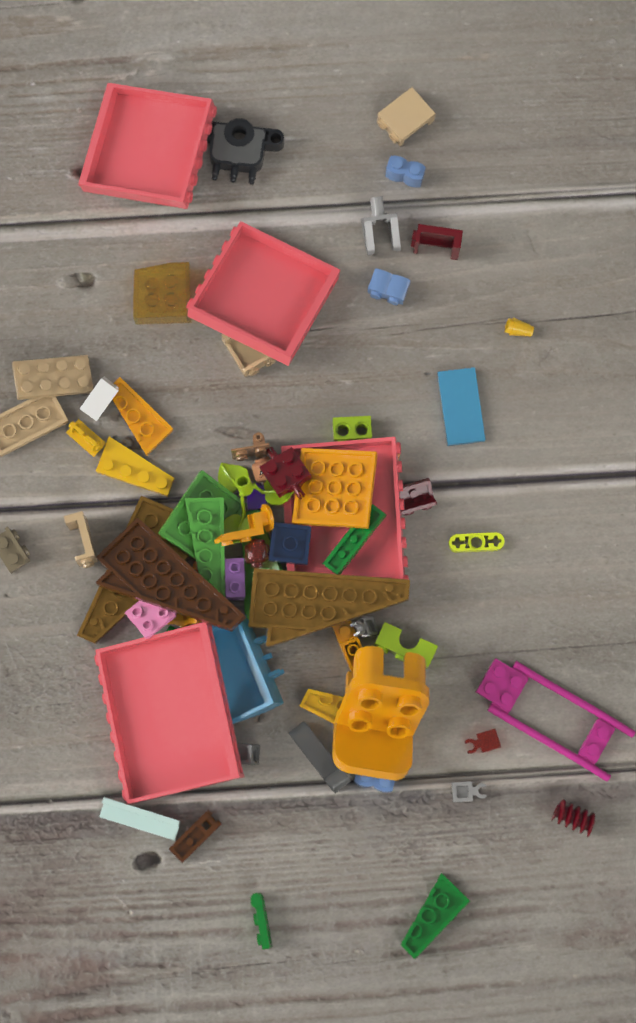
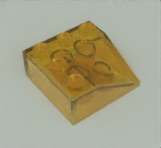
M172 262L134 270L133 316L135 325L192 323V318L188 317V309L186 308L191 298V269L189 262Z

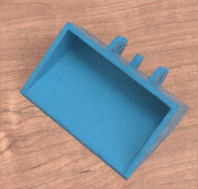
M247 615L232 632L212 625L233 724L268 712L284 704L274 679L285 672L283 669L270 671L267 660L273 658L271 653L264 655L260 645L267 642V636L256 637L253 628L248 626L249 620Z

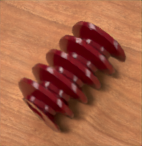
M565 799L558 803L551 818V821H553L557 817V824L564 820L566 828L572 824V831L580 827L579 834L586 830L587 837L590 836L595 824L594 812L588 816V810L584 809L581 812L580 806H576L573 810V803L570 802L566 806Z

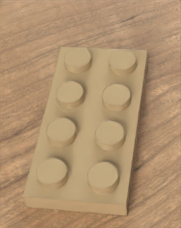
M88 355L13 361L12 363L18 400L91 393L94 389Z
M56 396L29 399L0 414L1 457L69 423Z

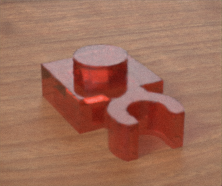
M496 729L476 734L478 740L467 739L464 741L465 744L472 743L474 746L472 750L467 751L468 754L475 753L478 748L481 749L482 753L501 748Z

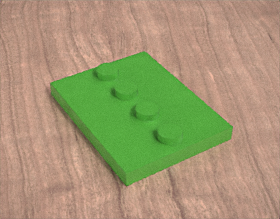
M203 470L197 474L158 532L159 535L195 561L196 557L185 498L224 497V520L230 515H240L242 513L241 499Z

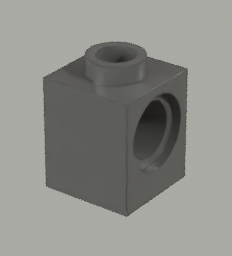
M237 744L241 764H259V744Z

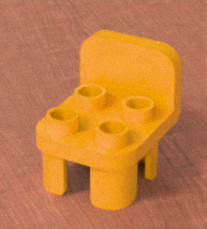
M365 646L358 649L355 653L353 672L348 671L346 674L345 696L334 720L333 762L337 768L346 773L387 780H400L408 774L412 766L413 735L429 705L430 691L426 685V660L420 654L407 652L404 656V678L383 675L384 650L377 646Z

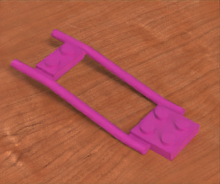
M495 658L475 691L492 702L487 711L576 762L606 782L609 781L611 775L595 766V763H597L615 728L631 738L636 733V731L518 661H515L511 668ZM528 678L535 680L598 717L578 754L508 714L526 685Z

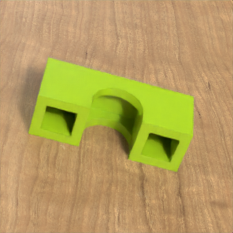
M384 622L374 646L381 647L384 650V654H388V652L394 654V658L404 662V656L407 652L420 654L425 658L426 669H428L438 646L420 638L414 648L406 649L399 642L402 629Z

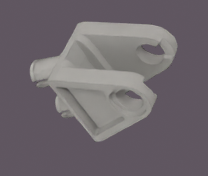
M383 196L371 198L372 216L361 219L367 256L375 253L372 225L378 220L388 223L392 250L396 252L401 251L397 213H385Z

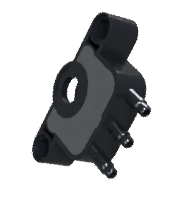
M235 118L228 123L212 121V131L207 137V144H210V162L213 166L212 180L218 179L220 170L231 171L230 181L235 183L238 172L249 173L248 183L254 185L256 173L263 166L265 151L279 152L283 149V132L278 129L252 126L248 120L242 118ZM237 133L246 135L243 139H235L233 137ZM275 138H278V139L281 140V141L278 142V143L272 142V140L275 139Z

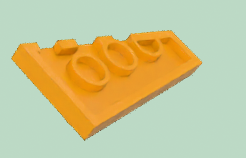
M119 377L114 382L119 387V391L112 401L145 455L148 456L174 429Z

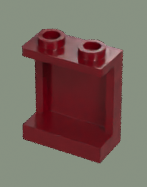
M418 224L417 230H413L411 247L414 248V254H417L419 244L452 249L450 259L458 260L463 230Z

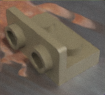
M9 527L4 528L6 531L0 534V558L9 572L13 573L30 562L28 558L30 552L25 545L21 546L17 541L20 537L15 529L11 531Z

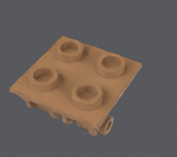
M257 432L253 435V446L231 449L233 460L237 459V461H245L248 457L252 456L256 458L266 457L268 454L266 451L268 448L270 449V445L265 443L264 435Z

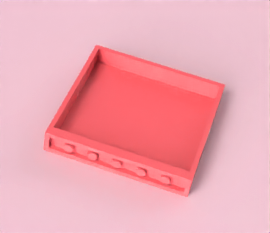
M107 83L78 185L84 192L188 209L189 203L193 200L192 191L198 182L197 173L202 167V155L207 149V137L211 134V123L216 116L217 107L212 99Z
M240 221L237 227H233L229 241L226 240L224 242L221 254L216 255L212 269L207 270L204 276L205 281L197 286L194 299L190 298L186 306L188 317L289 366L338 281L340 269Z

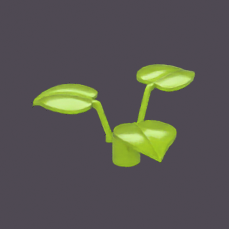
M221 463L218 472V482L232 493H235L237 490L239 491L242 507V516L233 514L224 520V534L249 529L248 519L245 518L244 496L250 495L253 489H256L261 494H265V500L271 505L284 504L290 499L294 491L279 498L268 481H265V490H262L256 483L251 482L246 468L239 465ZM238 539V540H233V543H239V542H240L239 539Z

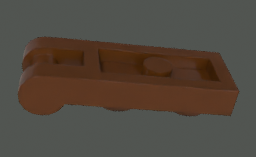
M207 810L169 850L181 863H184L222 823L219 820L216 821L211 811ZM205 821L211 826L208 830L202 826Z

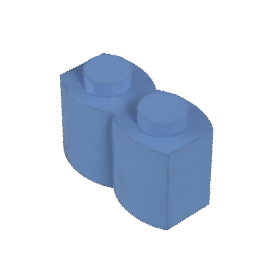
M390 156L385 176L391 181L404 182L410 187L418 188L421 187L426 167L419 162H408L400 156Z
M375 268L368 286V293L374 299L380 300L384 298L392 305H403L410 286V280Z
M355 774L354 783L361 787H373L379 792L390 793L393 791L395 780Z

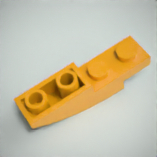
M349 620L331 627L350 671L353 672L354 656L356 651L362 648L359 638L353 635L356 632L354 627L350 626L352 622Z

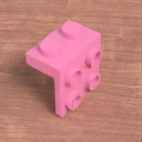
M138 601L125 612L130 621L146 639L152 637L176 617L175 612L143 601Z

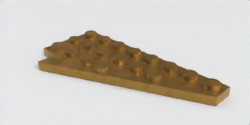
M141 496L127 527L138 517L186 561L189 558L187 554L158 534L174 509ZM99 587L77 636L96 644L126 616L125 612L140 600Z

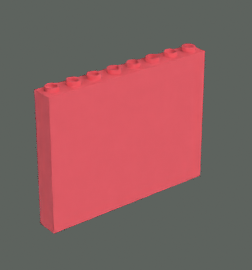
M396 437L281 446V453L292 447L299 458L301 448L377 452L372 504L387 516L340 575L409 580V576L405 575V567H408V558L404 556L407 540L406 537H403L402 529H406L405 518H402L401 510H405L404 499L400 497V491H403V480H399V473L402 472V462L398 461V454H401V443L397 442ZM295 492L284 503V520L286 524H293ZM303 525L311 526L308 565L287 564V571L335 574L325 567L323 562L350 528Z
M202 622L155 634L149 639L144 637L95 650V663L100 671L98 679L104 691L102 699L104 704L107 705L108 712L106 713V718L111 725L112 732H110V738L115 745L114 758L119 764L118 777L123 784L122 797L126 804H136L244 778L212 625Z

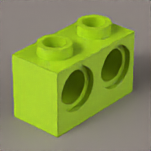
M371 416L333 417L334 442L372 439ZM365 428L367 433L360 435L357 433V429ZM346 429L348 434L341 436L338 434V430Z

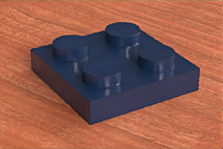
M274 522V528L271 531L268 561L307 566L311 526Z

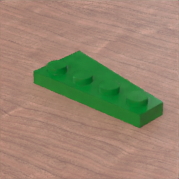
M442 873L400 944L414 959L470 903V900Z

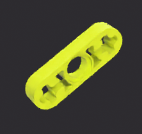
M497 532L455 534L450 538L448 546L455 553L498 551L503 547L505 539L503 535ZM484 537H487V541H492L494 537H497V540L501 541V543H498L497 547L494 546V543H488L487 547H484ZM465 538H468V548H465L466 544H461L459 548H456V545H452L455 539H459V542H465ZM473 538H479L482 541V545L478 548L473 547L471 544Z

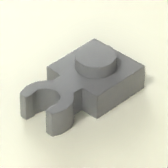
M373 616L362 617L350 624L351 627L354 626L357 630V633L353 634L355 637L362 635V638L379 635Z
M472 781L452 782L453 803L473 802V796L480 799L486 798L487 795H481L478 792L479 788L486 787V784L480 783L472 787Z

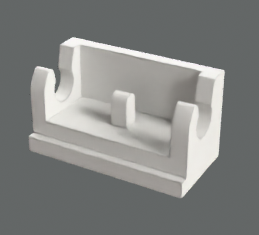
M105 376L102 377L80 407V410L98 421L119 391V387Z

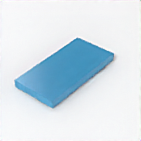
M475 367L437 372L447 446L485 442Z

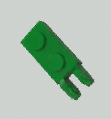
M253 893L250 900L251 906L256 909L253 917L255 926L258 925L259 927L257 942L259 946H262V950L269 949L273 946L265 900L262 893Z

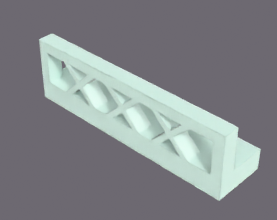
M105 797L103 798V807L99 817L174 841L176 840L181 821Z

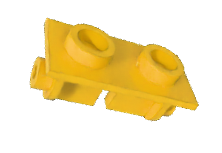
M79 419L69 424L68 427L70 428L66 434L93 457L106 445L104 440Z

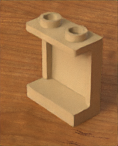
M411 87L378 113L377 123L382 130H386L389 133L392 142L397 143L401 147L404 144V140L426 123L430 125L434 122L435 112Z
M224 334L221 335L222 341L245 377L248 375L254 376L260 371V368L264 366L269 367L276 362L275 359Z
M83 511L63 516L69 530L79 528L85 554L75 556V561L79 567L89 568L94 566V563L98 562V560L96 559L97 555L88 521Z

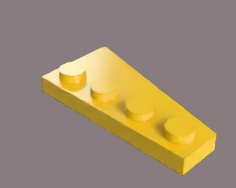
M110 436L108 437L96 473L166 497L169 496L174 482L172 476Z
M308 689L299 707L334 724L335 716L344 697Z

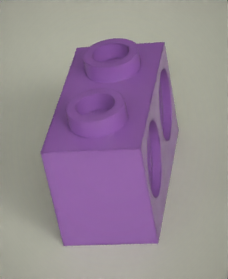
M244 558L225 559V598L229 601L245 599Z

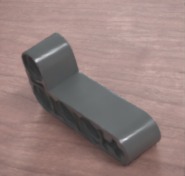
M305 721L289 732L291 738L335 794L351 782L348 775L337 768L332 756Z

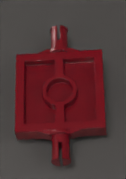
M273 447L268 448L266 452L271 459L259 466L277 496L280 498L294 491L298 499L304 498L306 494L300 487L312 479V476L294 449L291 447L283 453L277 454Z

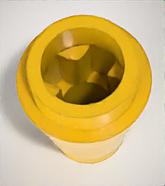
M515 317L512 319L508 318L505 325V333H509V336L531 337L534 331V326Z

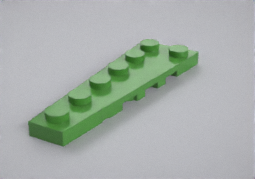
M224 497L185 498L198 573L225 597V548L221 543L215 544L214 542L217 537L224 534Z

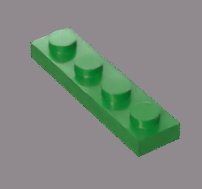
M372 504L369 529L350 528L323 562V565L333 573L341 574L387 515Z

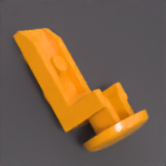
M262 504L260 512L247 515L249 529L222 534L214 540L215 544L221 543L222 546L232 545L233 540L238 539L240 543L252 541L251 537L264 534V529L266 532H271L274 528V516L270 506Z

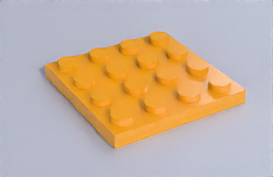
M301 448L300 459L310 472L312 479L300 487L306 494L304 498L298 499L295 494L292 523L296 525L369 529L377 452Z

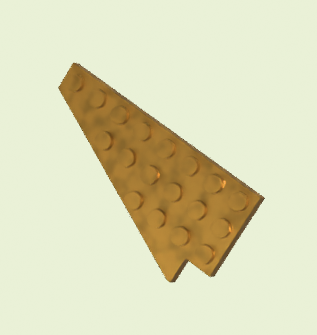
M254 568L248 626L268 629L266 646L272 647L408 601L410 580Z

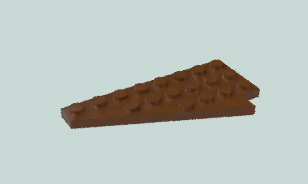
M138 517L96 557L108 570L96 581V584L101 588L231 632L246 618L240 610Z

